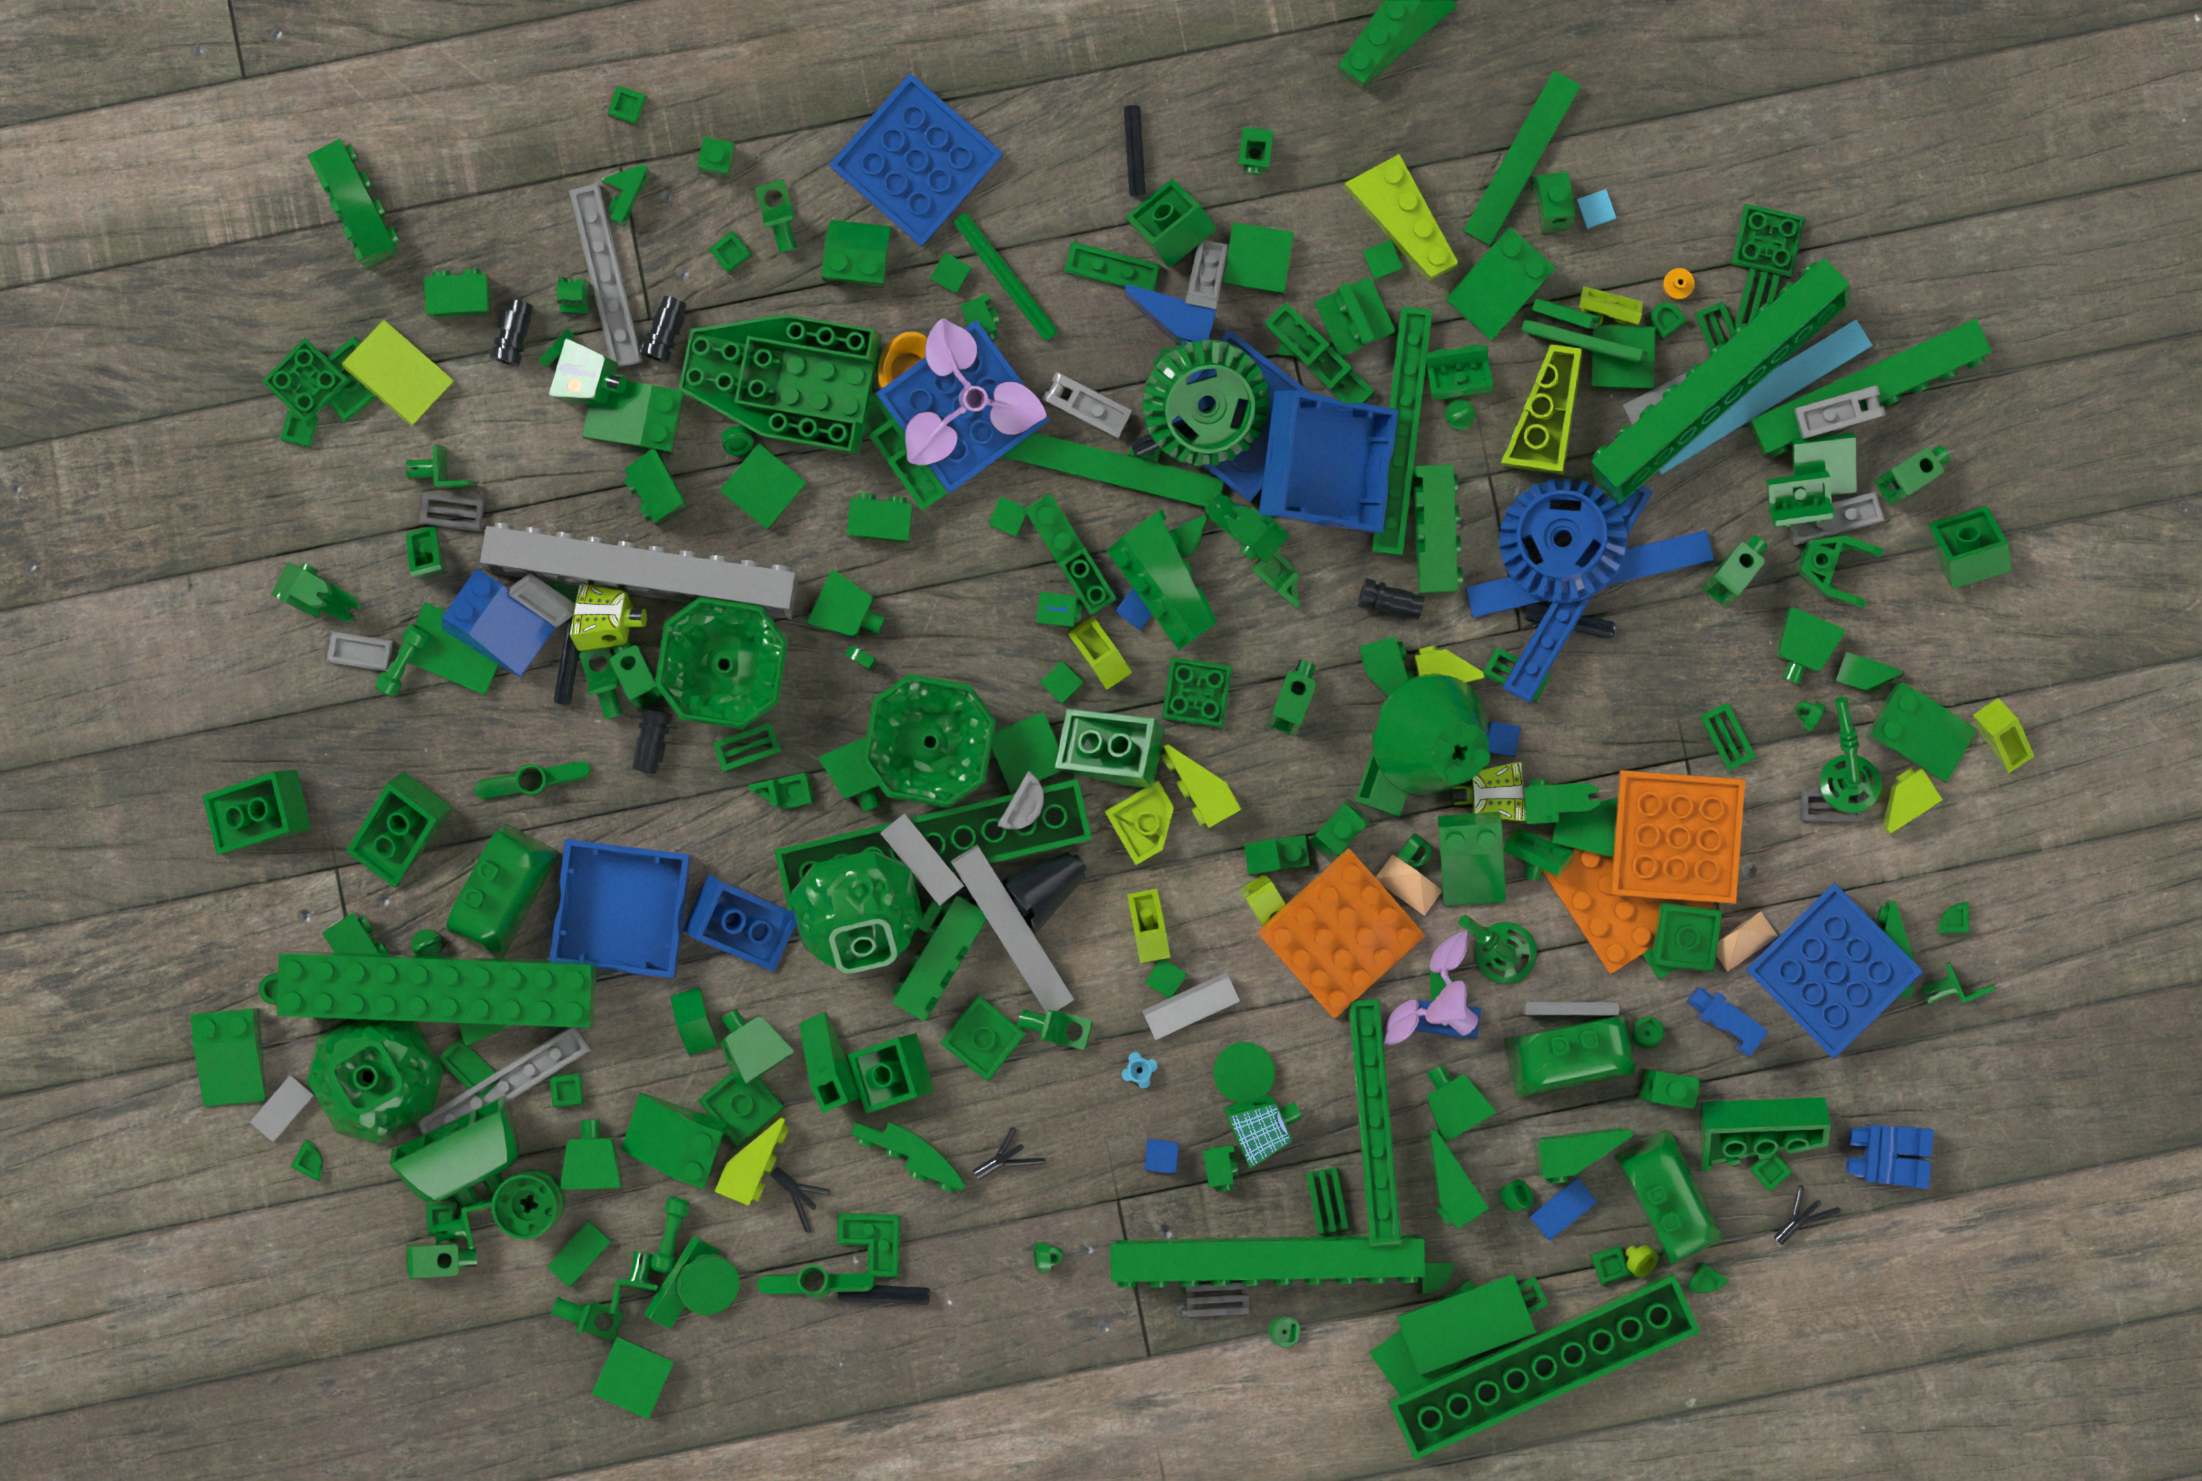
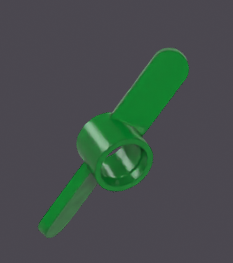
M585 761L542 768L535 764H526L520 767L514 774L479 780L474 786V793L481 799L518 792L535 796L544 792L549 786L584 780L589 777L591 769ZM531 768L537 769L543 778L542 785L535 791H528L521 784L522 774Z
M812 1264L805 1266L799 1274L763 1275L759 1279L757 1287L763 1294H805L812 1300H821L827 1297L830 1292L868 1291L874 1287L875 1282L873 1276L869 1273L828 1274L821 1266ZM811 1274H824L825 1282L820 1290L816 1292L806 1290L805 1283Z

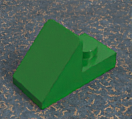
M641 164L601 179L604 185L622 192L620 197L616 195L613 198L608 212L612 213L610 219L613 223L625 227L650 173L648 167Z
M1305 835L1244 844L1248 875L1310 866Z

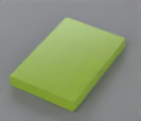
M385 320L342 363L343 368L411 427L417 423L454 382L453 379Z

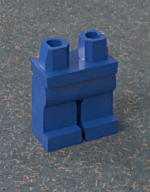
M1696 987L1686 1000V1003L1698 1011L1695 1018L1702 1023H1708L1712 1028L1724 1030L1738 1041L1733 1049L1743 1056L1750 1057L1768 1031L1734 1005L1724 1003L1726 997L1720 992H1713L1711 995L1702 987Z
M1865 1124V1127L1850 1128L1848 1143L1849 1145L1863 1146V1157H1847L1845 1172L1861 1177V1180L1868 1182L1929 1189L1931 1161L1898 1157V1154L1931 1157L1934 1129Z

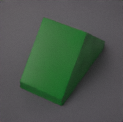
M436 526L405 533L411 577L419 580L447 573Z
M694 988L670 996L676 1027L688 1055L717 1047L718 1043L701 988Z

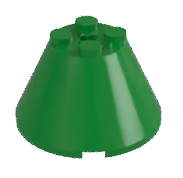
M1432 673L1412 678L1394 690L1378 712L1381 715L1376 731H1373L1372 735L1375 760L1383 775L1392 784L1406 792L1417 795H1433L1445 792L1471 780L1490 762L1489 723L1485 706L1475 690L1456 677Z

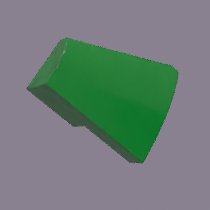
M1617 797L1600 801V804L1591 811L1559 813V822L1554 823L1550 841L1555 844L1613 857Z

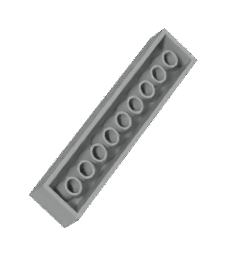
M495 523L494 527L486 526L480 563L485 571L490 574L523 578L531 573L542 581L575 586L586 584L622 590L629 595L689 604L701 596L761 605L769 616L788 619L793 617L798 581L795 572H790V567L772 565V569L759 567L760 563L751 560H741V564L730 563L729 558L718 555H711L710 559L698 558V554L691 551H680L679 555L667 553L666 548L649 546L648 550L637 549L636 544L625 541H618V545L605 544V539L598 537H587V541L577 540L575 535L565 532H556V536L544 535V530L526 527L524 532L513 530V525L506 523Z

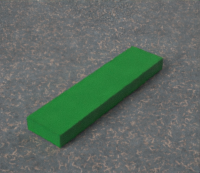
M1524 320L1522 327L1523 332L1529 336L1641 365L1646 363L1648 353L1642 349L1529 320Z

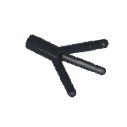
M1012 1127L996 1155L975 1168L973 1172L978 1180H981L1003 1166L1044 1164L1046 1160L1045 1158L1009 1159L1024 1149V1146L1020 1144L1005 1153L1016 1133V1128Z
M777 1166L770 1176L790 1193L805 1232L809 1233L811 1229L799 1198L812 1210H815L817 1206L802 1191L830 1195L831 1191L825 1188L797 1183Z
M1799 1185L1791 1219L1773 1237L1778 1243L1783 1245L1800 1226L1837 1214L1841 1211L1840 1208L1835 1207L1809 1216L1821 1205V1201L1816 1200L1799 1215L1804 1186Z

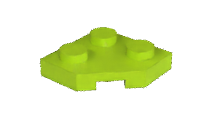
M1157 781L1154 783L1153 789L1145 788L1105 811L1135 865L1163 850L1174 807L1160 782Z

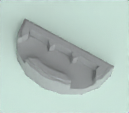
M1029 771L997 826L1006 829H1022L1032 824L1040 815L1044 804L1043 789L1038 779Z

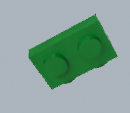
M1472 344L1458 349H1438L1426 354V372L1432 401L1493 392L1487 345L1478 346Z
M1828 471L1766 479L1768 512L1773 526L1791 527L1797 523H1821L1827 519L1835 518L1831 498V479Z

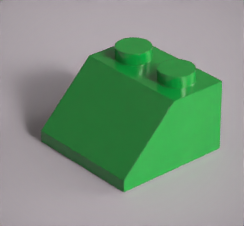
M1173 178L1125 216L1126 220L1147 246L1168 268L1180 261L1187 253L1217 230L1202 206Z
M830 219L824 247L822 280L884 288L891 226Z
M655 448L625 468L628 477L624 478V481L632 495L638 493L643 504L638 507L647 522L653 520L654 524L658 526L689 509L663 458Z
M1988 506L1928 523L1941 569L1952 589L2011 571L2009 544Z
M917 1033L897 1037L847 1054L866 1114L935 1093Z

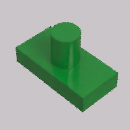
M1518 828L1506 840L1503 852L1526 861L1523 875L1531 881L1540 880L1543 870L1559 876L1571 863L1574 852L1521 828Z

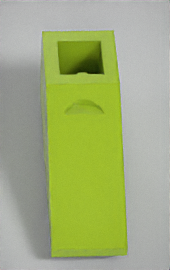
M1167 744L1163 747L1166 753L1161 755L1169 771L1175 769L1181 780L1176 782L1185 799L1190 796L1196 807L1191 809L1200 826L1205 823L1210 828L1241 811L1239 804L1225 781Z
M781 1117L726 1163L715 1189L716 1193L747 1206H750L753 1200L759 1202L765 1188V1184L761 1183L765 1171L771 1173L777 1159V1155L772 1153L777 1142L783 1144L789 1127L785 1125L786 1117Z

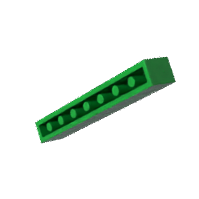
M1976 318L1748 421L1747 425L1761 455L1764 456L1770 453L1771 457L1774 458L1789 451L1787 445L1791 444L1793 439H1802L1794 412L1795 408L1877 385L1880 395H1878L1879 403H1883L1884 407L1901 401L1900 394L1911 390L1914 395L1929 388L1928 382L1937 377L1943 382L1958 375L1957 368L1967 364L1970 370L1985 363L1984 356L1992 351ZM1866 399L1858 401L1861 412L1868 411Z

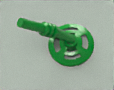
M1839 697L1835 699L1840 725L1838 736L1840 738L1841 750L1844 751L1845 755L1831 759L1824 766L1819 778V788L1824 800L1834 809L1850 814L1860 813L1872 807L1879 798L1882 787L1881 777L1876 767L1870 761L1857 755L1859 742L1857 730L1852 726L1847 697ZM1839 763H1846V767L1840 771L1834 768ZM1864 767L1870 771L1874 780V786L1870 785V778ZM1862 775H1863V777H1864V779H1865V783H1864V782H1861V781H1862ZM1828 779H1832L1833 788L1839 795L1837 798L1829 789ZM1838 780H1842V781H1841V787H1842V789L1840 788V786H1839V784H1838ZM1862 792L1868 796L1862 802L1848 803L1849 796H1858Z
M1461 916L1459 925L1476 937L1475 960L1480 971L1488 979L1501 984H1510L1522 980L1531 972L1536 962L1537 949L1533 937L1525 928L1512 922H1499L1489 927H1482L1469 916ZM1508 930L1519 933L1527 943L1522 944L1517 937L1507 934ZM1507 939L1514 941L1518 947L1515 948L1513 945L1507 944ZM1485 947L1487 950H1490L1491 952H1484L1483 948ZM1522 954H1529L1527 964L1516 974L1514 966L1519 963ZM1498 957L1500 961L1506 962L1505 967L1497 964L1494 959ZM1490 961L1493 967L1500 971H1505V976L1492 972L1486 963Z

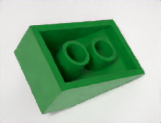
M1509 227L1445 301L1492 341L1550 277L1556 267Z
M627 381L625 391L622 394L611 392L606 404H589L582 437L645 450L655 448L660 453L674 455L686 395L680 390Z
M1903 682L1895 683L1865 738L1947 783L1977 729L1929 697Z
M1067 709L1055 768L1120 785L1153 789L1165 729L1153 718Z
M297 770L273 771L202 795L216 855L272 842L311 830Z
M403 771L387 782L346 852L392 887L396 888L438 833L453 807Z
M1500 812L1438 816L1444 906L1506 902Z
M259 1008L190 1014L193 1049L203 1105L213 1106L267 1101Z
M640 1092L621 1151L676 1180L704 1189L711 1177L728 1122Z
M1622 1127L1533 1138L1538 1176L1546 1179V1182H1549V1184L1567 1182V1176L1577 1174L1631 1138L1633 1132L1629 1128Z
M1430 1128L1427 1130L1435 1196L1440 1205L1436 1208V1211L1448 1227L1453 1224L1459 1229L1485 1212L1489 1207L1437 1130Z

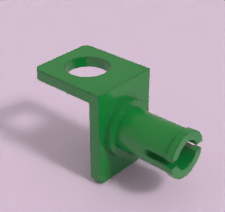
M781 179L756 186L755 191L762 212L763 223L765 227H772L778 252H786L797 248L789 222L795 219L785 181ZM771 189L780 191L783 197L782 202L778 206H769L764 200L767 191Z
M433 445L432 459H410L406 461V468L417 469L405 470L409 480L433 477L434 487L442 489L477 487V482L471 480L448 481L447 449L444 446Z
M610 647L580 652L579 657L588 681V695L597 694L604 719L622 714V709L614 689L619 687V679L609 660L612 657ZM594 655L605 657L607 660L606 668L602 671L592 670L589 666L591 657Z
M1950 961L1945 963L1949 972L1947 977L1922 986L1924 995L1937 991L1926 996L1929 1005L1953 994L1959 996L1962 1003H1966L1996 990L1994 983L1964 994Z
M1023 1009L1018 1021L1020 1028L1042 1033L1041 1040L1081 1050L1087 1048L1093 1021L1090 1019L1054 1010H1048L1047 1015ZM1072 1023L1080 1024L1083 1029L1081 1038L1076 1041L1069 1039L1067 1036V1028Z
M492 1198L472 1202L466 1206L460 1205L462 1215H459L460 1219L432 1224L436 1244L464 1237V1239L468 1240L469 1249H474L467 1212L492 1207Z
M633 1251L629 1278H625V1280L616 1278L610 1308V1315L612 1317L617 1315L622 1287L653 1293L659 1291L657 1285H652L647 1281L653 1254L644 1252L643 1261L640 1265L642 1253L641 1251Z
M557 1297L551 1315L576 1323V1327H578L576 1333L582 1334L585 1331L613 1341L616 1338L624 1313L617 1309L616 1317H612L614 1321L612 1328L603 1331L596 1326V1318L600 1313L610 1314L611 1307L592 1300L581 1306Z

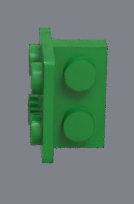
M1370 277L1351 285L1348 282L1338 287L1336 292L1315 301V307L1336 352L1341 357L1395 332Z

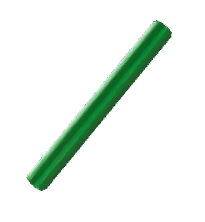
M967 213L959 215L954 220V225L1045 341L1054 337L1057 334L1056 327Z

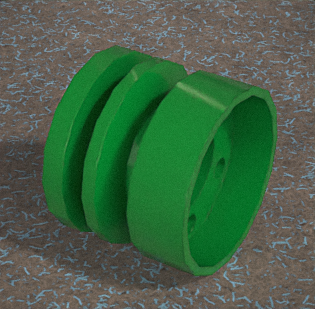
M527 1169L514 1174L498 1186L492 1198V1214L495 1223L503 1233L515 1239L529 1240L541 1236L559 1222L565 1211L566 1197L564 1191L561 1190V1184L553 1175L544 1170ZM530 1196H534V1202L538 1203L532 1209L529 1208L530 1203L525 1201Z

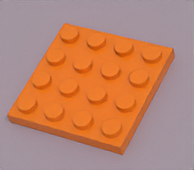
M1620 770L1610 894L1736 904L1745 779Z
M1349 848L1256 932L1333 1019L1337 1018L1349 1007L1350 1002H1354L1426 936Z
M1575 848L1572 850L1574 852L1572 861L1559 876L1543 870L1544 876L1610 975L1653 947L1660 902L1704 908L1714 907L1712 902L1611 895L1613 857Z

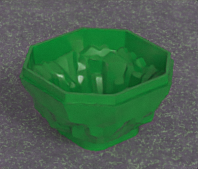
M700 596L664 622L655 685L681 720L744 729L779 703L788 640L763 606ZM722 659H728L730 662L729 669L725 671L719 668V662Z
M908 674L873 698L862 762L887 797L949 808L985 783L996 720L971 685ZM933 736L936 739V745L933 748L925 746L924 740L926 737Z
M874 850L813 864L789 897L803 947L817 957L818 960L847 974L887 966L894 962L896 957L910 944L914 931L923 919V912L911 869L907 865Z
M348 1019L317 1037L306 1081L337 1134L379 1145L434 1111L444 1070L416 1021ZM368 1070L372 1071L375 1075L371 1083L364 1079V1074Z

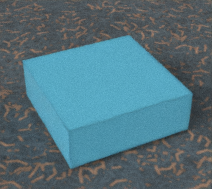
M1606 189L1576 200L1586 230L1616 219Z

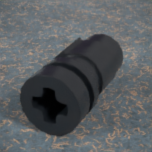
M670 296L663 297L652 322L651 331L645 335L647 341L642 343L639 351L640 354L658 362H669L672 354L670 349H674L675 346L673 340L675 335L679 336L686 318L683 316L687 306L686 303Z
M510 299L508 308L503 310L498 328L501 331L499 337H496L494 340L496 347H492L491 359L510 366H520L522 359L520 352H524L525 349L523 341L531 322L533 305L520 300Z
M1365 578L1358 599V607L1366 610L1371 607L1374 612L1379 610L1386 611L1387 616L1406 620L1407 617L1419 620L1425 596L1413 594V592L1396 587H1387L1386 583L1381 581L1379 584H1376V580Z
M643 707L640 717L643 718V722H639L638 728H641L635 747L632 769L656 774L658 763L663 761L666 743H663L665 734H669L667 724H671L673 714Z

